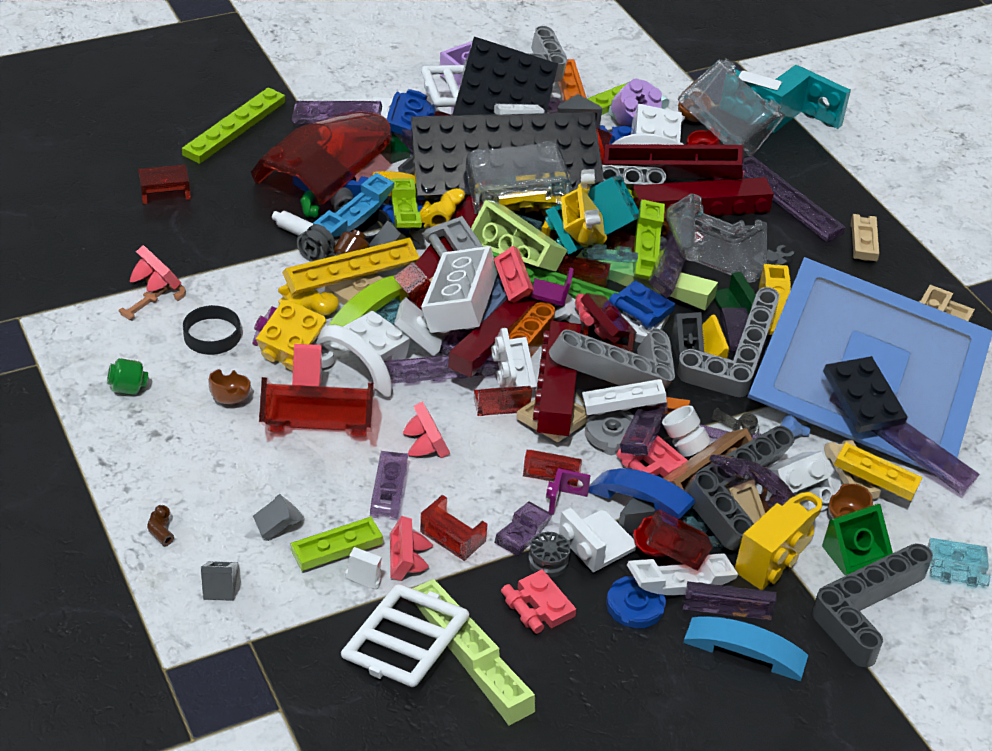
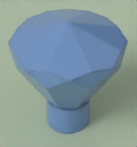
M785 415L782 419L780 426L790 429L794 437L799 435L808 436L810 434V426L800 424L792 415Z

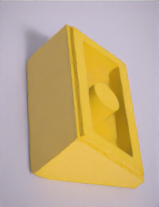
M711 315L702 325L704 352L727 359L729 352L728 344L717 317Z

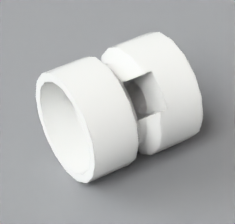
M688 405L677 408L666 415L662 421L669 437L673 438L672 442L677 452L683 457L702 451L710 443L711 439L705 428L700 427V419L693 406Z

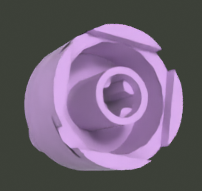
M637 78L631 80L614 96L611 103V110L617 118V123L620 126L632 127V120L638 104L661 108L662 93L647 81Z

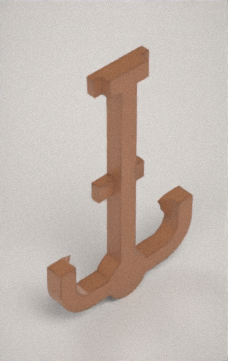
M150 276L146 278V283H148ZM168 284L162 289L153 291L151 294L145 292L143 294L145 298L127 310L121 308L118 311L123 317L131 320L135 317L134 313L150 302L157 301V297L173 288ZM180 284L175 289L179 292L173 294L177 301L184 298L186 294L185 287Z

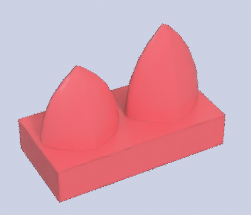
M144 245L136 251L142 259L133 269L130 282H136L150 276L147 284L148 292L162 289L168 284L175 290L181 284L172 271Z
M512 246L495 257L494 262L508 300L515 303L523 297L530 296L534 289L519 249Z
M423 401L413 406L417 415L407 423L403 434L410 436L423 435L413 443L407 455L422 456L437 451L440 458H443L450 454Z
M401 516L390 532V575L392 579L402 581L407 572L417 573L429 568L426 561L413 551L429 549L433 547V544L422 534L412 529V518Z

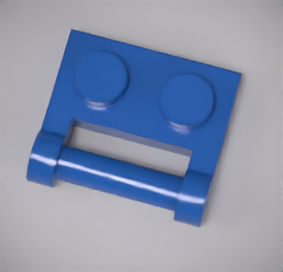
M636 280L621 292L614 293L609 299L617 309L642 322V326L649 330L671 314L675 307L674 302Z

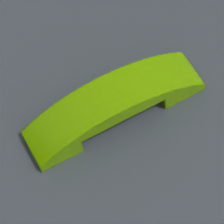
M391 179L395 184L391 191L395 227L421 228L422 222L420 211L417 208L414 179Z
M641 199L634 242V277L659 281L661 259H659L661 227L664 222L665 204Z
M403 274L378 280L352 297L338 311L329 325L343 327L371 311L376 312L394 298L402 302L405 298L419 290L420 287Z

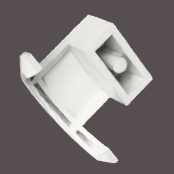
M638 104L632 120L631 135L624 136L613 144L684 145L680 142L682 112Z
M371 311L343 327L338 325L323 327L313 345H321L322 348L326 341H333L349 348L368 367L373 378L374 388L389 397L392 387L388 371L405 362L411 338L382 318L381 315Z

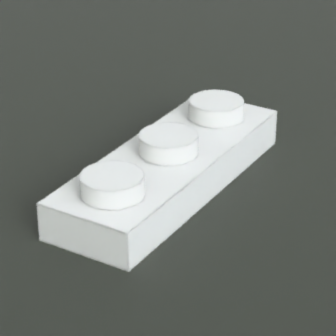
M661 379L582 392L587 415H602L605 412L626 411L634 407L655 406L659 403L667 402L666 392Z

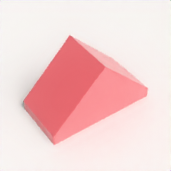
M294 344L292 386L320 387L323 378L321 345Z

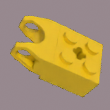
M811 492L800 493L790 498L783 506L776 503L743 533L735 565L738 575L761 591L770 583L775 584L781 577L783 570L786 567H793L799 558V554L814 536V525L812 523L821 512L822 499ZM808 500L813 502L816 507L807 511L805 507L800 505V502Z

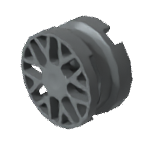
M314 224L298 236L297 247L302 256L312 262L324 259L327 255L334 252L335 240L330 231L324 226Z
M548 531L534 536L530 542L528 560L530 569L534 573L543 569L550 578L563 574L568 568L570 544L563 535Z

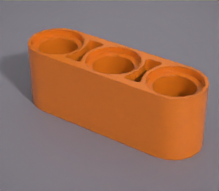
M546 302L536 303L509 334V339L527 338L530 357L543 344L544 330H550V323L554 321L555 308L553 305Z

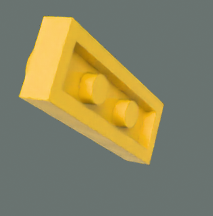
M847 442L834 463V466L909 501L913 499L923 478Z

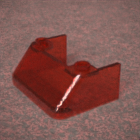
M262 377L259 422L263 426H267L269 432H284L285 428L350 431V436L366 437L367 432H372L376 393L374 383H368V389L272 384L268 378Z

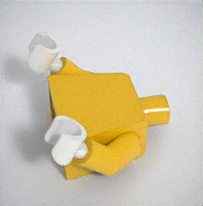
M582 170L581 183L578 185V188L561 197L564 230L582 247H588L593 244L600 246L607 240V235L604 232L603 216L588 196L590 186L587 185L595 184V170Z

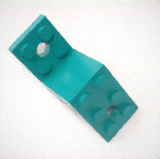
M795 64L775 79L782 81L778 90L739 80L738 77L741 72L734 68L727 71L721 107L773 133L801 112L836 129H839L843 124L851 89ZM741 92L745 93L747 100L741 96ZM823 97L827 98L829 105L823 102Z
M621 175L613 176L590 188L588 196L603 216L604 232L606 235L638 219L639 209ZM561 204L547 209L546 213L548 216L545 219L550 229L556 230L559 236L557 238L558 244L567 249L568 255L582 249L583 247L564 230Z

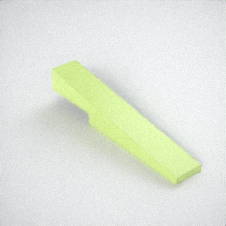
M584 247L573 260V265L626 287L636 280L662 296L666 294L702 310H706L716 296L718 286L716 281L660 267L659 281L634 277L633 260Z
M434 579L412 588L428 594L429 591L440 595L441 600L459 606ZM415 603L431 624L445 629L453 619L451 616ZM469 617L447 645L508 725L534 713L535 694L500 658L499 647Z

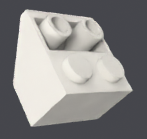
M822 451L802 452L760 471L764 487H767V497L774 504L778 503L783 506L790 498L800 493L811 492L822 499V511L829 508L831 495H835ZM808 500L800 502V505L805 507L807 511L816 507L813 502Z

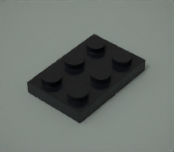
M872 356L825 365L823 372L857 433L905 424L908 416Z

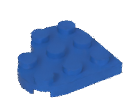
M408 89L407 93H399L398 91L393 96L384 129L412 138L411 117L445 115L436 111L435 105L427 101V95Z

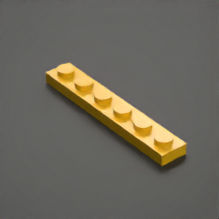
M406 238L287 267L282 273L293 295L414 264L420 257L411 238Z

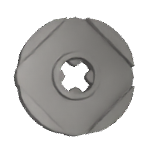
M628 410L610 411L602 415H589L585 427V436L594 446L603 449L605 454L616 455L621 448L629 449L631 441L639 436V422L636 416ZM608 428H611V429L617 428V430H616V431H612V430H609Z

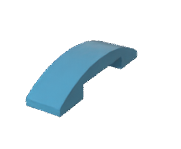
M375 173L361 184V193L336 213L330 210L313 222V225L319 224L324 226L333 237L355 229L381 206L394 188V182Z
M692 617L683 642L709 652H713L714 646H718L773 664L771 672L800 682L808 658V654L773 632L745 622L720 617Z

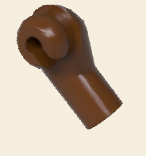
M158 505L150 515L147 529L163 546H168L174 540V535L166 528L169 522L170 509L165 505Z

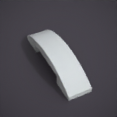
M725 553L701 555L699 561L695 564L657 566L654 559L629 561L627 564L639 587L651 593L662 595L697 593L721 586L736 579L738 576Z

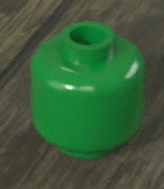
M119 358L114 364L110 363L107 385H111L113 392L136 395L141 387L146 388L148 372L143 371V364L140 361Z

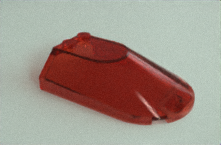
M350 111L335 114L301 126L287 135L275 147L271 148L258 161L251 171L253 180L256 183H260L274 170L296 176L315 194L318 203L324 204L386 148L392 136L390 123L385 117L374 112Z

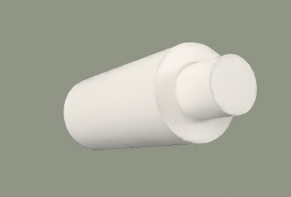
M275 211L272 215V220L277 222L278 227L297 236L307 231L313 225V223L287 211H282L281 213Z

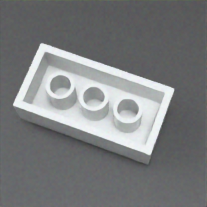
M491 246L443 252L421 306L430 333H447L458 329L471 330L480 326L498 274Z

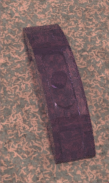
M711 455L709 458L711 462L728 475L745 478L748 475L769 491L772 495L767 504L771 508L776 503L783 506L790 498L795 496L780 477L758 463L727 455Z

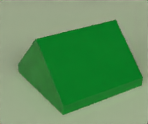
M875 504L829 520L822 547L844 575L853 573L893 553L881 504Z

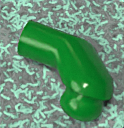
M306 191L301 198L304 216L309 219L310 217L318 218L320 213L319 206L312 205L315 200V193L313 191Z

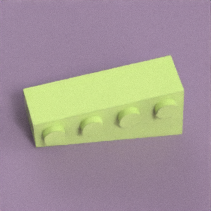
M485 200L471 227L483 247L491 246L493 252L501 254L514 246L519 249L523 262L548 270L557 271L567 252L566 248L504 205Z

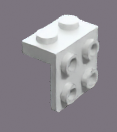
M507 328L500 329L498 337H495V344L491 347L493 361H498L497 382L499 387L503 386L504 394L535 390L537 385L527 338L509 339Z
M572 508L561 512L559 534L568 540L570 548L592 572L636 550L637 546L634 539L607 511L600 510L584 519H581Z

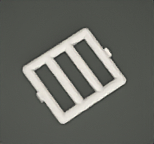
M464 65L423 66L421 68V73L425 80L424 89L430 93L433 104L436 107L455 106L459 88L453 74H462ZM444 74L453 98L440 97L432 75Z
M396 584L343 648L341 656L349 662L369 669L370 675L380 679L382 676H386L407 686L415 687L469 618V612L467 609L441 600L440 595L429 591L428 594L404 585ZM401 597L451 616L453 619L444 629L395 610L392 607ZM385 618L436 638V641L429 650H425L375 630V628ZM367 639L419 660V663L410 673L358 652V649Z

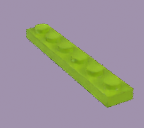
M266 88L182 147V156L199 164L283 105L285 103V95L274 89Z

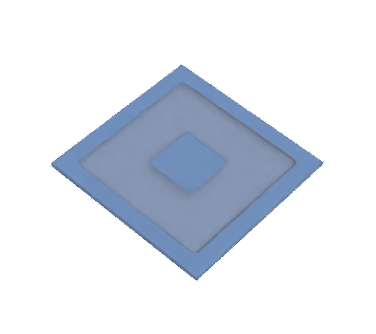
M804 257L747 397L927 471L951 479L991 342L992 330ZM872 356L907 414L908 419L902 425L857 433L827 380L823 369L826 364Z

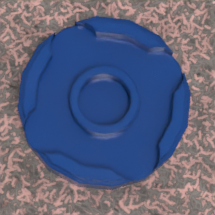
M625 576L616 580L609 589L606 599L608 612L613 619L631 628H647L656 624L663 617L666 604L665 595L651 593L639 587L634 576Z

